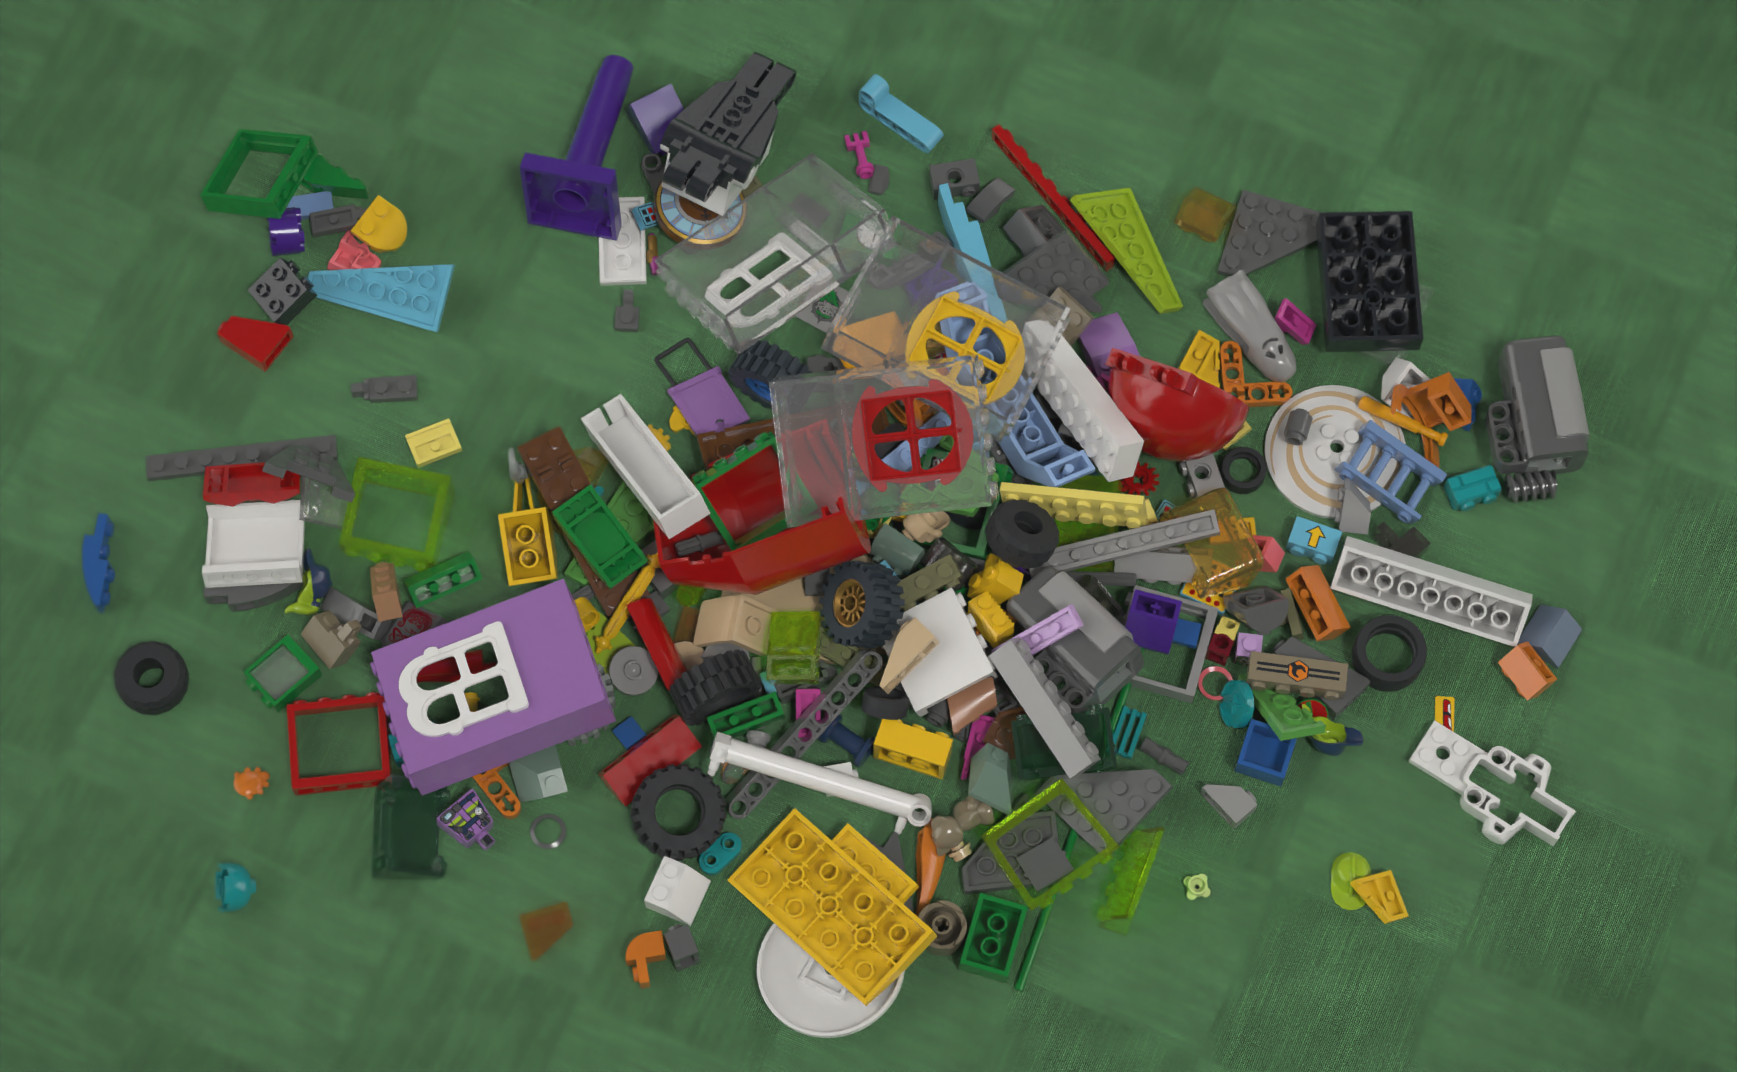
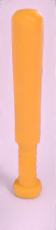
M1367 396L1361 397L1358 403L1359 409L1415 434L1420 433L1437 441L1439 446H1444L1449 435L1446 432L1439 433L1422 425L1421 422L1398 411L1392 415L1390 407Z

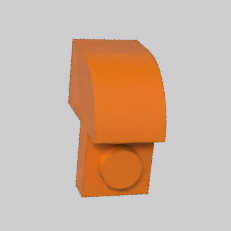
M662 930L643 933L630 942L626 951L627 966L637 965V967H632L634 982H639L641 989L649 988L650 980L647 963L666 960Z

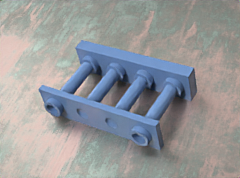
M1369 420L1357 432L1363 436L1364 440L1349 464L1343 461L1334 470L1339 473L1341 479H1350L1354 485L1397 514L1399 520L1404 523L1413 524L1422 516L1415 511V508L1429 485L1435 487L1444 481L1447 474L1372 420ZM1371 445H1376L1382 450L1383 454L1370 475L1366 477L1357 470V467ZM1394 458L1401 463L1402 468L1386 491L1376 482L1390 459ZM1414 472L1420 477L1421 482L1406 505L1395 496L1409 473Z

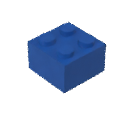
M1251 719L1234 771L1281 786L1297 738L1280 741L1269 724Z

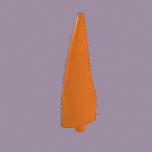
M933 818L918 832L915 853L917 884L919 886L915 910L917 917L922 909L929 905L932 900L946 854L943 856H938L936 844L932 839L931 822Z

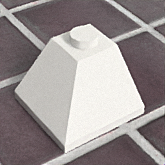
M1396 357L1382 377L1381 400L1391 407L1393 389L1397 384H1403L1409 389L1431 379L1410 361ZM1402 402L1400 413L1414 419L1409 409Z

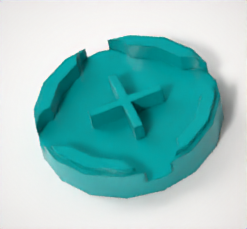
M1230 680L1221 691L1223 703L1219 705L1220 714L1228 727L1244 728L1248 725L1253 715V692L1249 684L1244 680Z

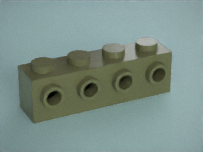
M949 554L900 580L897 586L903 587L904 591L900 595V599H905V606H900V611L904 610L905 612L917 606L916 602L923 598L928 600L938 595V591L944 587L948 590L960 584L959 579L964 576L953 555Z

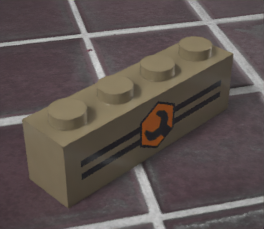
M1251 651L1248 658L1246 683L1249 684L1251 689L1256 691L1272 689L1280 694L1295 692L1300 693L1303 697L1318 695L1324 696L1327 700L1334 701L1339 698L1343 699L1346 692L1348 664Z

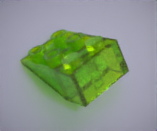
M820 611L771 612L766 680L770 684H819Z

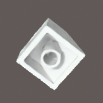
M664 856L644 899L645 907L691 926L711 881L688 865Z

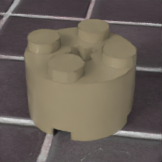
M945 900L929 904L922 909L918 917L937 935L925 950L937 956L952 955L962 946L966 937L967 922L962 910L956 904ZM941 925H945V930L942 932L938 931V927L940 928Z

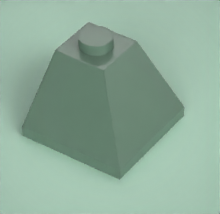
M987 743L971 758L968 795L1010 815L1012 813L1014 774L1009 755L1000 748Z
M555 745L509 762L520 802L541 799L568 791Z

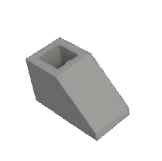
M1345 478L1343 487H1339L1338 501H1341L1340 508L1335 509L1334 522H1338L1339 531L1368 534L1371 517L1370 502L1350 479Z

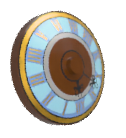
M662 180L659 183L654 197V214L662 230L674 241L690 248L712 249L730 242L741 230L746 216V201L742 191L722 216L662 187Z

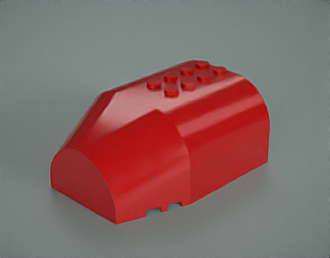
M827 418L776 437L819 507L778 534L733 551L723 538L724 543L722 545L704 549L703 553L698 551L679 557L675 551L676 543L695 538L697 534L701 536L718 530L710 515H707L668 539L653 519L659 565L672 584L758 595L871 552L860 495L848 461ZM772 445L767 446L701 487L734 541L804 498ZM730 454V455L725 456V457H722V458L727 459V458H729L730 456H732L733 454ZM715 460V461L711 462L710 464H708V466H709L710 469L713 468V464H714L717 460ZM694 473V474H692L691 476H689V477L691 478V480H693L692 477H693L696 473Z

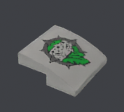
M827 281L821 286L812 287L796 317L834 337L843 329L848 318H851L861 298Z

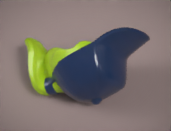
M308 548L304 553L303 565L305 573L303 575V587L298 594L297 602L289 605L284 611L285 614L291 612L303 615L315 614L319 609L320 599L328 593L330 586L333 585L329 568L315 562L311 548Z
M1302 704V709L1306 708L1308 711L1311 712L1310 708L1307 705ZM1312 717L1316 722L1322 721L1326 725L1325 733L1305 736L1311 739L1318 751L1331 756H1339L1343 753L1346 746H1361L1363 744V736L1359 730L1344 727L1343 724L1334 723L1325 717Z

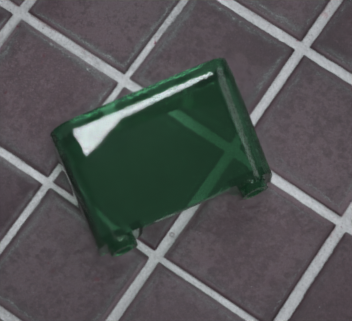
M1104 704L1090 705L1088 711L1071 714L1075 721H1078L1083 726L1085 736L1089 742H1092L1097 747L1098 755L1101 758L1100 761L1083 773L1118 768L1109 707L1104 708ZM1027 714L1016 716V720L1011 721L1019 780L1030 781L1067 775Z
M392 774L378 784L374 798L371 864L373 879L440 880L445 876L447 862L444 861L443 856L438 855L439 826L437 825L436 818L440 816V810L444 805L449 802L450 791L447 790V786L422 796L417 788H412L409 778H406V776Z

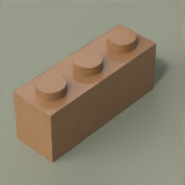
M381 562L374 567H370L372 597L378 622L403 617L400 587L394 562L389 564Z

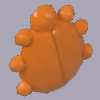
M246 767L244 772L234 773L233 785L235 791L249 800L253 799V795L263 794V787H269V782H267L270 778L269 773L266 771L261 772L259 767H256L254 771Z

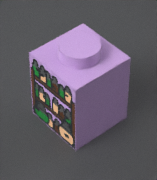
M1239 632L1235 645L1234 664L1248 666L1250 652H1261L1263 635Z

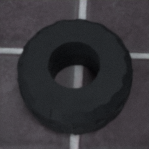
M1022 499L1010 500L999 504L991 514L985 528L986 540L992 552L1003 562L1016 568L1029 569L1042 566L1050 559L1059 542V530L1053 517L1044 508L1039 507L1038 504Z
M158 641L141 642L127 649L119 658L114 670V684L119 697L131 710L139 714L153 716L172 710L183 700L188 690L189 672L182 656L170 645ZM154 668L164 670V677L158 685L152 688L139 686V680L147 670Z

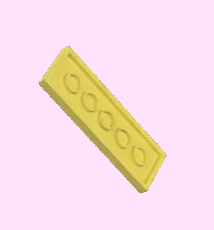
M1001 482L1000 494L1002 503L1015 499L1027 500L1028 502L1038 504L1053 519L1061 522L1069 520L1079 521L1083 524L1099 523L1110 527L1116 525L1127 526L1131 529L1147 526L1148 524L1144 496Z

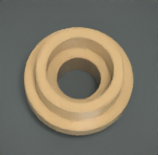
M962 840L958 846L951 848L948 856L950 858L953 857L955 862L964 859L972 853L969 848L971 844L969 842L964 843Z

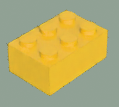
M882 719L874 742L873 758L943 780L952 754L953 739H950L949 735L942 732H936L935 734L928 732L926 728L917 724L912 726L903 724V721L900 719Z

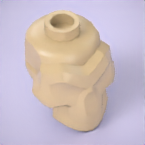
M927 507L925 509L913 510L903 520L905 527L903 533L912 541L916 540L920 543L926 541L930 543L942 536V529L948 527L950 517L944 511L930 510Z

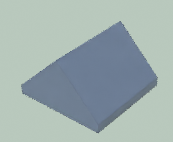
M1540 604L1520 636L1517 645L1528 641L1543 661L1558 669L1582 631V628L1566 609Z

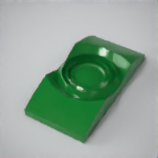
M591 484L552 512L567 538L578 548L594 573L609 589H612L649 561Z

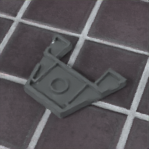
M290 445L267 460L263 467V472L280 478L284 477L286 470L331 485V496L351 503L354 499L355 492L338 461L328 454L314 453L306 446Z

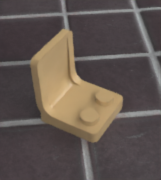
M742 594L705 600L701 604L693 644L697 647L730 643L759 656L769 655L771 653L778 612Z

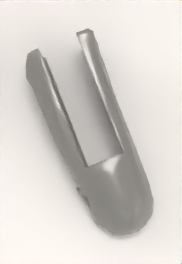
M1239 270L1234 275L1226 277L1207 290L1206 294L1209 298L1202 302L1203 306L1221 329L1234 342L1239 344L1249 361L1265 377L1273 382L1279 383L1289 380L1296 372L1297 363L1295 356L1287 343L1283 331L1271 315L1262 295L1246 276L1244 270Z

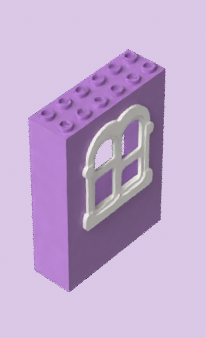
M564 579L371 652L374 661L370 665L374 675L379 680L376 683L379 693L385 699L383 707L386 715L390 716L391 723H389L390 730L398 741L395 746L400 758L402 757L404 764H401L406 778H409L412 788H417L422 796L616 722L576 603ZM488 642L492 643L498 664L485 671L472 674L465 657V652ZM455 657L461 675L458 681L430 691L423 690L417 685V675L422 668L445 658ZM496 676H502L509 694L508 699L479 711L471 712L464 690ZM450 694L454 695L460 712L459 718L444 724H434L429 721L427 711L431 703L441 697Z

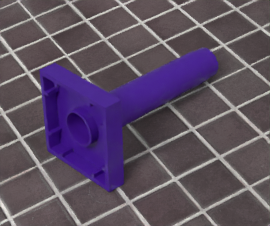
M609 55L603 59L565 160L525 152L520 165V173L528 224L617 241L622 228L616 170L602 167L634 69L632 63L626 58L618 55Z

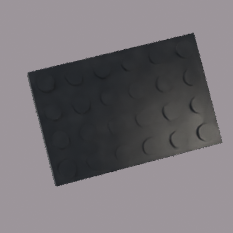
M1413 212L1319 213L1316 222L1325 351L1420 350L1424 337Z

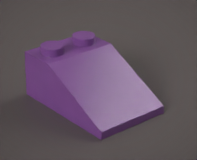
M1118 312L1093 319L1078 338L1087 365L1091 368L1092 374L1096 378L1101 373L1110 376L1111 368L1106 366L1105 363L1112 348L1140 356Z

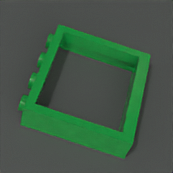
M239 129L200 196L207 210L211 212L280 219L318 154V150L312 137L309 135ZM250 150L291 154L266 198L225 194Z
M772 431L759 434L755 437L753 443L748 446L742 445L738 447L732 456L727 459L721 458L713 464V468L706 472L704 470L698 472L692 477L693 480L691 481L702 495L710 512L711 519L732 551L774 536L819 508ZM772 445L804 498L734 541L701 487L767 446Z
M928 448L926 455L924 454L921 459V467L923 469H930L934 458L944 460L949 453ZM986 461L999 475V481L992 490L976 548L938 539L930 543L926 541L920 543L916 540L913 542L922 548L944 553L952 552L986 560L987 555L991 554L992 549L987 543L985 528L993 511L1002 503L1000 494L1001 482L1011 483L1014 471L1008 465ZM928 482L920 483L921 486L929 488ZM914 505V510L923 509L922 506ZM904 525L902 526L901 534L903 535V530L905 529Z

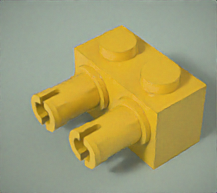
M989 554L986 557L983 571L974 574L970 578L967 596L973 599L987 591L995 599V602H998L997 605L1020 593L1024 574L1014 569L1012 565L1003 562L995 554Z

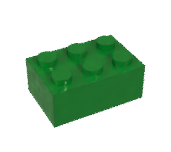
M980 893L960 960L959 970L1007 984L1028 906Z

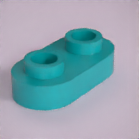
M734 833L721 835L709 849L701 854L699 865L702 872L710 876L719 874L740 854L742 850L741 839ZM727 841H732L734 843V846L731 848H727L725 846V843ZM709 858L716 859V862L713 865H710L707 863V860Z

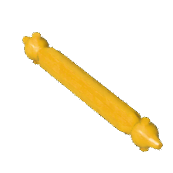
M658 552L653 555H647L648 565L641 569L604 628L603 636L595 637L594 640L597 645L595 652L597 654L612 648L610 640L617 636L630 615L626 605L641 598L655 576V569L660 567Z

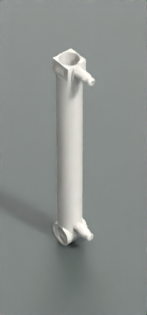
M720 732L716 734L711 748V761L707 772L710 776L715 775L720 762H727L899 816L894 830L898 835L902 833L907 820L912 825L919 827L925 826L931 820L932 803L930 798L924 794L911 795L742 742ZM922 808L924 811L917 812L915 809Z

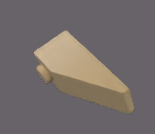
M915 617L912 620L906 621L897 634L879 685L887 694L940 643Z

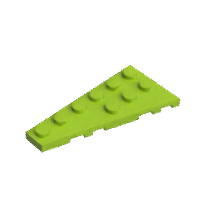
M1131 188L1074 195L1070 201L1160 314L1180 311L1183 307L1182 302Z

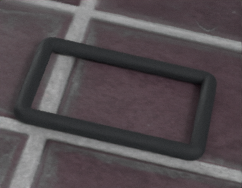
M690 338L683 339L655 357V363L673 387L677 385L659 360L687 342L707 370L712 369Z

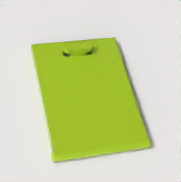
M599 612V622L588 630L586 635L596 664L604 667L605 674L608 673L610 677L609 668L613 657L620 650L636 645L619 631L617 636L610 640L612 648L597 654L595 652L597 645L594 639L596 636H603L604 628L609 621Z

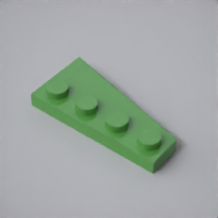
M1247 673L1240 674L1238 680L1246 682ZM1252 689L1254 705L1280 741L1325 733L1326 725L1322 721L1316 722L1312 718V713L1306 708L1301 709L1295 704L1296 700L1292 696L1277 693L1272 689L1264 691Z

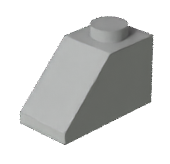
M1206 784L1202 787L1200 793L1233 830L1255 812L1258 805L1254 795L1248 790L1244 791L1239 786Z

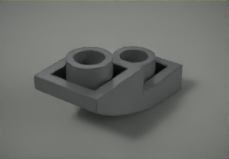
M996 178L973 199L966 208V212L984 223L998 213L1000 205L1014 196L1015 189L1000 178Z

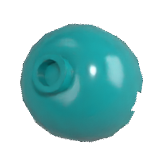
M219 863L217 867L221 868V871L215 874L216 900L221 898L222 906H217L220 913L238 911L246 907L251 899V894L256 893V881L251 879L248 870L238 863Z

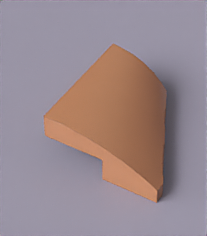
M993 677L985 678L947 698L953 735L960 733V730L969 723L979 720L982 714L990 712L997 707Z

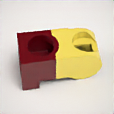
M1222 616L1208 647L1205 659L1222 666L1226 665L1241 622Z

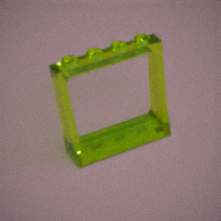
M1062 778L980 836L1030 911L1038 906L1044 909L1054 901L1052 899L1053 895L1059 891L1062 895L1074 887L1071 882L1078 877L1081 880L1087 878L1094 872L1093 866L1099 862L1103 866L1114 858L1112 853L1120 848ZM1064 795L1104 841L1105 848L1038 897L1032 898L996 842L1000 837L1054 798Z

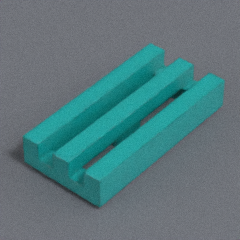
M1124 706L1108 752L1131 760L1147 713H1140L1138 710L1128 709L1129 707ZM1130 715L1131 717L1120 748L1116 749L1115 745L1125 717ZM1135 718H1138L1140 721L1129 752H1124Z

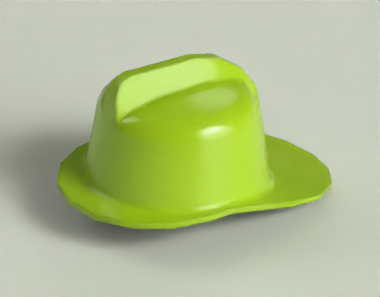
M1353 852L1343 853L1334 860L1332 865L1331 894L1335 903L1342 909L1357 910L1366 903L1350 884V882L1371 875L1369 863L1360 854Z

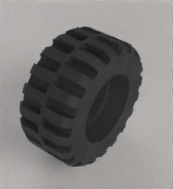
M674 764L666 765L665 768H658L653 771L650 776H647L637 789L631 804L630 817L633 823L632 828L634 834H637L639 837L638 841L642 846L645 845L653 855L656 853L662 859L666 856L676 861H683L686 858L692 859L709 849L720 835L726 819L725 798H722V790L719 785H715L713 778L709 774L705 775L702 773V769L697 767L690 768L687 764H681L680 766H674ZM684 790L698 800L701 807V819L698 826L690 833L672 835L659 826L655 817V807L659 798L666 792Z

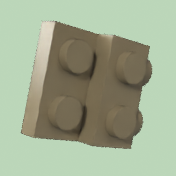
M1058 287L1044 305H1040L1028 322L1049 318L1072 347L1095 317L1065 289Z

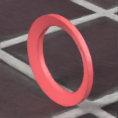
M1208 667L1200 674L1198 680L1199 690L1203 696L1210 700H1222L1223 697L1221 695L1212 696L1204 690L1202 685L1203 678L1210 672L1224 674L1228 682L1233 680V678L1222 667Z

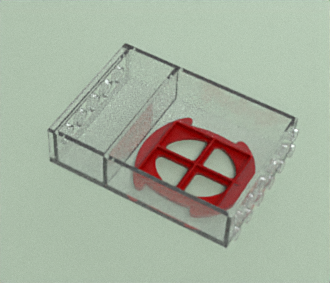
M978 354L774 377L769 382L787 528L798 527L822 518L821 507L826 505L832 514L838 512L839 509L835 502L841 496L855 521L992 506L998 496L997 481L992 479L996 467L995 459L990 457L989 450L993 447L992 434L987 433L986 428L988 423H990L989 409H984L983 402L987 399L986 384H981L984 365L983 360H978ZM924 398L940 405L949 414L951 425L947 427L918 429L915 420L914 399ZM896 400H902L905 404L907 430L883 434L873 433L872 424L878 413L888 404ZM946 435L952 436L954 443L948 456L938 465L930 469H923L920 462L919 439ZM901 440L908 441L910 444L912 470L908 472L901 471L884 463L875 452V444Z

